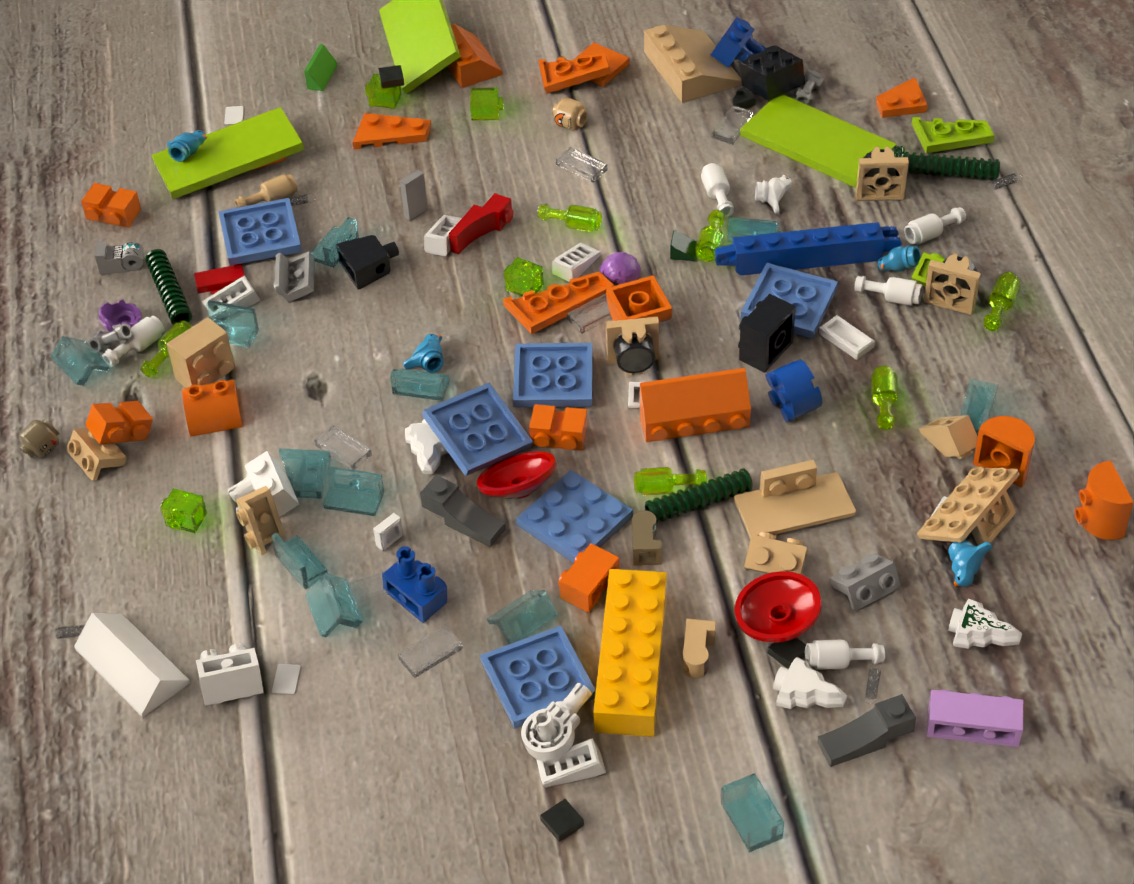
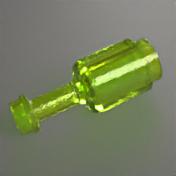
M540 204L538 208L539 219L544 221L548 218L564 220L566 227L569 229L593 232V230L598 231L602 223V213L597 211L596 208L570 205L564 211L550 208L549 204Z
M720 210L711 211L708 215L710 225L703 227L698 236L695 252L697 257L704 262H711L715 259V248L721 247L723 242V233L719 226L724 224L725 217L724 213Z
M1006 272L996 279L989 296V303L993 308L991 313L984 317L983 325L987 330H998L1002 324L1000 319L1002 311H1007L1013 307L1021 288L1020 279L1017 275Z
M186 321L175 323L159 340L158 347L160 351L150 361L145 360L140 367L142 373L149 378L157 375V368L167 357L170 358L166 343L193 326Z
M879 366L871 375V397L873 402L880 406V414L876 417L878 427L883 430H889L893 428L895 423V416L891 414V405L895 404L898 399V380L893 368Z
M670 467L641 468L640 471L634 472L633 475L635 493H641L642 496L670 494L676 485L698 484L700 486L701 482H707L706 471L696 469V472L692 474H673Z

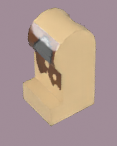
M686 619L683 671L691 678H701L708 672L709 653L706 645L714 646L716 621Z

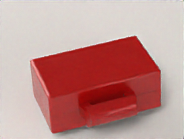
M242 264L194 273L198 294L211 292L213 295L245 274Z

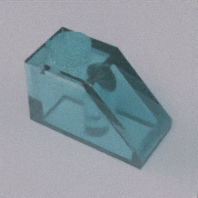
M970 378L960 416L969 415L975 432L978 435L981 425L990 418L999 384Z

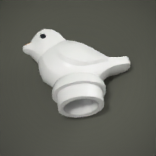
M782 175L780 178H772L769 182L765 180L757 182L755 201L769 203L774 213L778 214L779 201L785 192L791 188V179Z

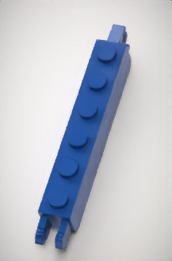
M876 222L732 237V245L715 248V261L717 266H735L736 273L739 275L760 274L766 263L798 270L874 262L883 257V252H889L891 249L903 244L900 237H898L899 232L896 227H881L880 223Z

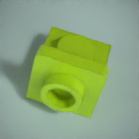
M923 252L911 280L917 281V284H922L926 287L930 261L934 260L943 263L945 258L937 253L928 254Z

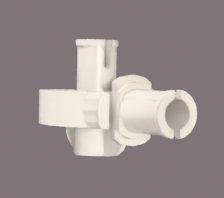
M577 683L563 702L557 701L555 703L552 701L546 709H540L532 713L525 720L521 730L522 740L528 753L536 760H554L570 750L575 739L574 730L581 722L577 712L592 696L591 691L586 686Z

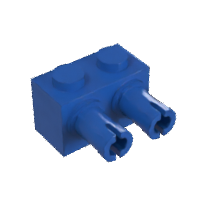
M736 17L710 55L729 68L734 59L742 61L748 58L749 55L758 54L767 48L752 38V33L755 29L747 21Z
M401 547L396 553L397 562L382 574L383 590L424 623L447 604V585L440 577H435L436 571L434 567L431 568L430 564L415 560V552L411 551V548Z

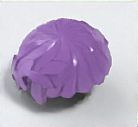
M627 252L611 254L604 260L599 270L612 284L616 283V285L638 280L641 274V268L637 259L633 255L627 254Z
M121 299L119 303L110 304L106 302L99 309V320L106 330L112 332L114 331L112 327L119 323L121 325L127 324L131 328L142 320V312H140V309L135 304L125 303L124 299Z

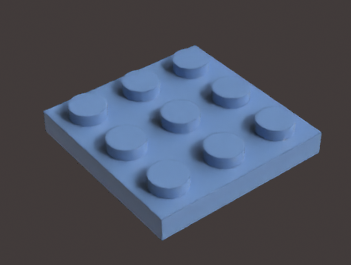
M289 198L218 211L230 266L273 258L280 252L283 255L302 252Z
M766 263L741 310V319L744 316H748L759 301H763L769 294H772L796 306L794 334L813 339L837 291L838 281Z
M592 343L515 344L513 407H534V404L555 407L592 406Z
M490 382L426 408L422 414L465 477L529 449L533 443Z
M570 470L516 518L517 526L574 563L578 553L584 552L590 543L601 547L632 518L633 509Z
M561 625L480 655L481 663L514 729L523 726L525 720L532 713L540 709H546L552 701L555 703L557 701L563 702L577 683H581L582 686H586L591 691L592 696L587 701L595 699L596 689Z

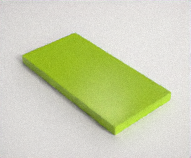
M392 0L379 9L395 66L401 65L404 85L401 86V89L406 94L461 57L443 0Z
M784 94L771 99L740 128V136L855 188L859 158H864L875 147H879V149L889 147L895 153L897 146L894 142Z
M279 107L206 134L207 139L199 146L197 152L182 162L172 159L168 149L151 156L172 199L305 149L303 142L284 111Z

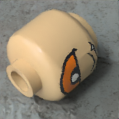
M567 97L561 99L559 103H555L552 109L555 123L572 131L583 127L588 117V112L582 102Z

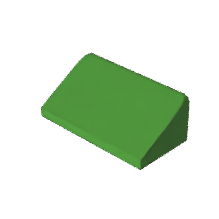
M324 44L319 45L304 71L307 88L311 90L323 91L337 67L336 60Z

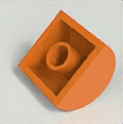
M654 275L606 288L607 303L613 321L658 317L660 323L672 318V307Z
M234 379L227 381L219 380L205 385H192L182 389L183 405L190 437L243 427Z
M997 416L988 419L979 428L973 465L983 468L1017 469L1020 475L1013 484L1022 488L1027 480L1035 442L1033 430L1023 420L1011 416Z
M1105 461L1091 469L1085 489L1079 491L1081 507L1075 508V518L1090 534L1102 539L1117 540L1125 536L1134 502L1112 461Z

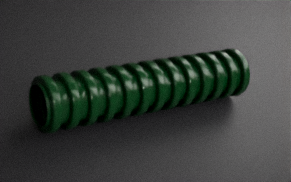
M905 152L904 157H908V171H911L912 174H914V171L918 172V174L926 172V175L933 173L935 176L937 173H940L941 176H944V174H948V177L963 175V178L971 176V179H974V177H978V179L986 177V180L993 178L994 181L999 178V159L984 161V158L976 160V157H973V159H969V157L961 159V156L954 158L953 155L949 158L946 155L939 157V154L931 156L930 153L927 156L924 153L916 155V152H913V154Z
M161 249L151 250L146 255L145 261L166 308L168 317L174 326H184L192 320V313L167 254Z
M742 468L739 472L733 471L731 475L728 473L724 474L723 478L718 476L716 480L709 479L708 483L703 481L700 483V486L695 484L692 488L686 487L685 491L680 489L677 491V494L671 492L669 496L662 495L661 499L654 498L653 502L648 500L645 502V510L655 515L657 524L658 520L663 522L666 520V517L672 519L674 515L681 516L682 512L689 513L690 509L695 511L698 509V506L704 508L706 504L712 505L713 501L718 503L721 499L727 500L729 496L734 497L737 493L750 492L753 487L752 478L749 472Z

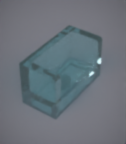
M755 773L724 785L721 788V805L749 853L783 839L784 821Z

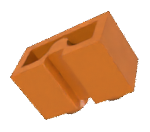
M94 183L81 200L86 219L128 228L141 211L137 191L119 188L116 192L112 191L111 186Z
M139 401L120 402L119 407L116 408L112 403H98L91 405L85 426L99 444L146 441L153 418Z
M534 404L529 425V436L533 441L532 446L583 451L588 428L587 409L566 407L565 411H556L555 406Z
M590 543L584 552L578 553L568 571L565 570L561 574L558 581L560 599L589 613L600 600L602 591L607 589L609 569H619V557Z

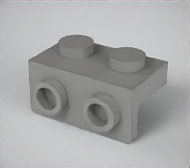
M281 252L276 254V264L274 266V288L276 292L282 295L288 303L313 292L314 256L310 252H306L288 261Z
M877 554L867 555L862 558V561L853 566L842 568L838 574L829 578L833 589L848 595L851 609L855 611L899 589L901 586L895 563Z

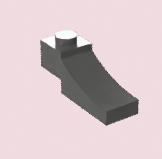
M435 475L420 492L423 508L443 517L446 526L489 547L506 530V523L488 513L459 490L458 485L438 475Z
M903 694L875 703L874 708L857 719L818 736L817 743L828 764L832 767L886 748V741L914 732L916 716Z

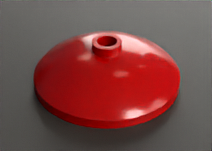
M535 451L514 455L484 470L477 479V486L481 493L490 497L504 499L525 498L539 489L552 476L557 463L555 457L548 452Z
M779 571L762 575L747 584L736 599L734 612L739 627L749 637L762 642H784L804 634L815 624L821 613L822 600L817 586L809 578L795 572Z

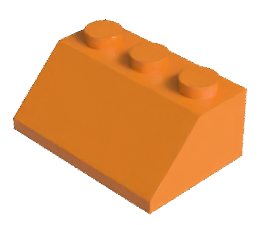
M454 23L451 24L461 57L448 65L447 68L462 88L503 75L500 67L476 35Z

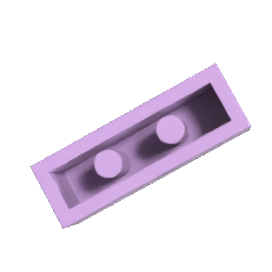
M931 690L928 704L927 737L1019 747L1023 732V700L1007 696L994 697L979 693L967 694L951 692L949 690Z

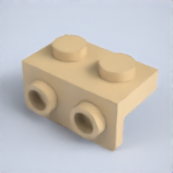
M88 428L73 429L67 445V452L91 480L98 479L101 468L125 465L127 457L115 443L99 444Z
M264 486L236 499L239 507L236 515L241 525L247 529L248 533L244 534L248 546L251 549L255 548L261 555L267 553L265 545L286 535L270 489Z
M760 532L759 536L752 534L744 568L766 574L788 571L802 575L805 558L808 556L809 550L806 546H803V541L787 538V542L776 540V535Z

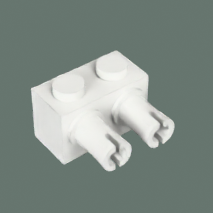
M268 451L246 464L247 477L228 488L231 498L236 502V499L267 486L271 491L279 517L300 505L283 466Z
M239 643L240 649H237L236 644L230 647L227 654L219 655L214 649H210L211 655H208L207 650L201 653L200 659L196 660L205 706L264 693L255 648L248 649L244 643Z

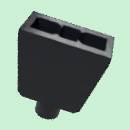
M374 235L336 244L339 263L357 290L388 275L391 271L389 259L399 255L395 242L382 246Z

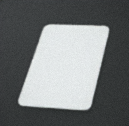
M226 107L224 124H236L243 121L244 107Z
M278 664L272 693L294 694L301 666Z

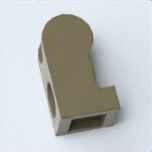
M638 511L632 516L633 565L662 564L661 540H654L656 537V517L650 511Z

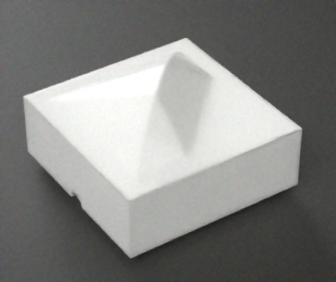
M395 513L373 528L376 546L382 551L403 536L401 518Z

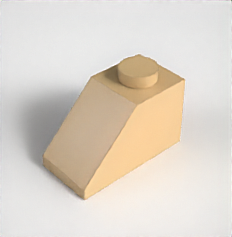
M969 415L939 417L919 428L921 434L945 457L957 456V459H962L970 456L973 453L972 449L976 448L978 436Z

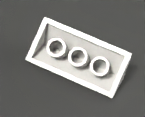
M91 613L74 646L75 650L142 718L190 684V680L121 613Z

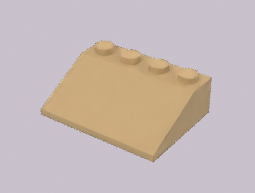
M661 25L644 30V53L681 103L742 85L740 76L731 65L728 68L710 55L716 46L704 31L670 25Z

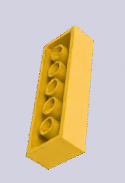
M609 569L593 712L594 733L654 737L667 595V572Z

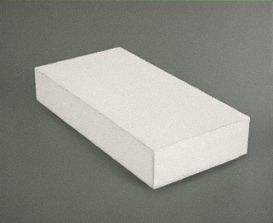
M838 315L819 328L821 336L856 360L875 346L873 339Z

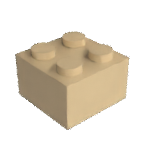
M209 317L166 343L175 379L185 388L192 385L213 383L235 369L228 334Z

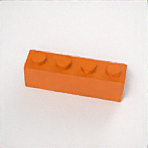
M745 368L640 383V422L646 442L750 427L751 405Z

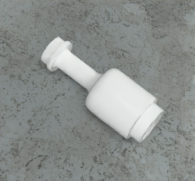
M716 163L708 164L702 169L701 174L705 190L710 198L717 199L718 213L722 217H729L734 212L733 203L728 201L726 197L730 190L729 182L722 167Z
M958 207L951 209L950 214L940 218L933 213L910 221L905 226V237L910 244H922L939 237L943 232L944 226L951 223L961 224L966 220V213L963 208Z
M857 276L854 290L859 291V293H863L864 290L883 293L885 300L888 302L913 306V304H920L923 285L917 284V281L896 277H890L886 283L866 280V276Z
M156 316L145 317L132 326V336L128 341L122 343L114 350L107 349L102 354L106 364L110 367L119 364V358L131 349L141 352L162 337V333L165 332L162 322Z
M814 640L813 643H807L805 647V661L809 662V666L814 667L815 670L846 669L851 660H872L873 664H878L885 660L884 646L873 643L871 648H849L845 640Z

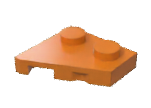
M912 78L878 95L876 98V105L882 118L927 112V103L916 78Z

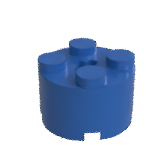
M803 360L793 361L765 374L766 380L772 389L768 392L770 401L774 406L780 405L782 417L786 422L792 421L822 406L819 386L814 388L811 380L815 377Z

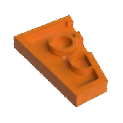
M606 53L580 55L575 60H566L565 57L557 58L555 62H546V59L538 60L546 94L611 74Z
M364 113L353 140V149H362V145L374 144V147H381L384 142L394 141L398 145L426 142L431 130V120Z

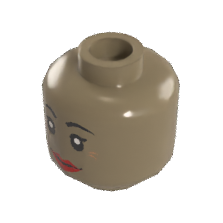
M45 419L42 421L33 420L19 434V439L22 442L19 448L30 458L34 455L38 458H45L59 444L57 436L60 433Z

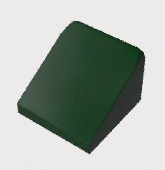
M673 230L670 259L695 261L698 242Z

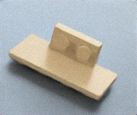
M814 460L761 471L760 490L734 496V502L750 539L752 534L759 536L760 532L775 535L855 516L856 509L839 474L834 472L816 477L817 466Z
M975 467L970 470L964 480L955 487L951 495L917 532L918 538L963 542L972 532L978 546L984 542L991 543L1016 513L1006 490L1020 475L1018 470Z

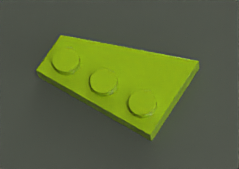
M912 117L911 125L925 153L994 142L995 135L988 122L984 120L958 119L955 123L943 122L942 118H933V122L921 121V117Z

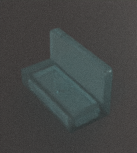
M348 217L340 227L334 226L311 252L314 256V261L334 268L339 262L336 244L359 238L357 220Z
M729 217L727 242H732V237L778 233L779 223L769 220Z
M209 300L206 304L209 318L227 332L229 343L250 348L259 331L255 309Z
M62 336L51 355V358L76 385L85 386L94 369L108 372L111 368L97 352H93L89 348L86 341Z
M393 369L390 375L392 394L443 401L450 377L449 375Z
M329 466L326 474L329 489L323 502L324 508L375 516L384 494L382 474Z
M277 533L271 535L276 557L304 590L328 577L327 568L298 535L286 542Z
M324 573L306 593V599L320 636L327 637L338 624L357 628L363 622L347 579Z
M530 590L487 618L489 625H498L509 645L520 641L557 616L558 613L545 590Z

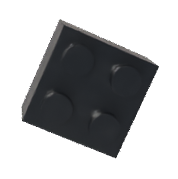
M770 46L765 51L751 54L748 58L739 61L742 86L768 101L805 85L803 59L778 46Z
M769 294L763 301H759L754 310L748 316H744L739 324V360L765 373L793 343L796 306L772 294Z

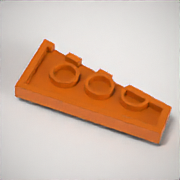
M599 271L571 279L570 283L566 285H549L547 290L534 293L533 290L525 292L523 297L513 299L512 296L504 298L503 305L532 335L606 297V288L614 285Z

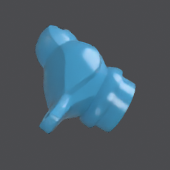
M201 130L193 133L184 132L176 136L174 140L167 142L170 157L178 162L186 160L190 155L197 152L199 146L207 139V136Z
M911 245L895 247L886 256L878 260V267L881 271L892 270L896 272H902L907 268L912 269L917 266L921 258L920 249L917 246Z
M435 334L426 335L424 341L417 346L413 355L403 362L404 367L408 370L420 366L429 373L439 371L444 364L440 345L442 336Z
M964 540L963 542H953L950 545L948 553L952 561V571L955 574V587H968L972 584L974 575L980 569L984 555L992 549L990 542H984L974 547L972 543Z

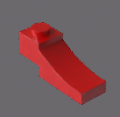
M494 193L483 207L474 204L449 232L450 251L460 254L470 243L494 230L501 231L507 223L511 222L514 215L511 198Z

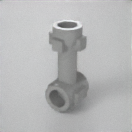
M810 69L804 75L805 86L803 90L799 88L795 94L797 101L807 105L814 98L811 95L813 88L818 90L824 80L820 73Z
M119 323L112 327L114 330L112 332L99 331L93 334L92 338L88 341L89 348L93 352L101 353L110 348L114 341L119 340L121 344L125 343L132 336L130 326Z

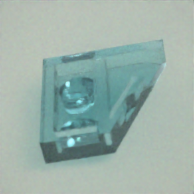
M279 448L280 460L283 463L296 497L322 499L331 461L330 451Z

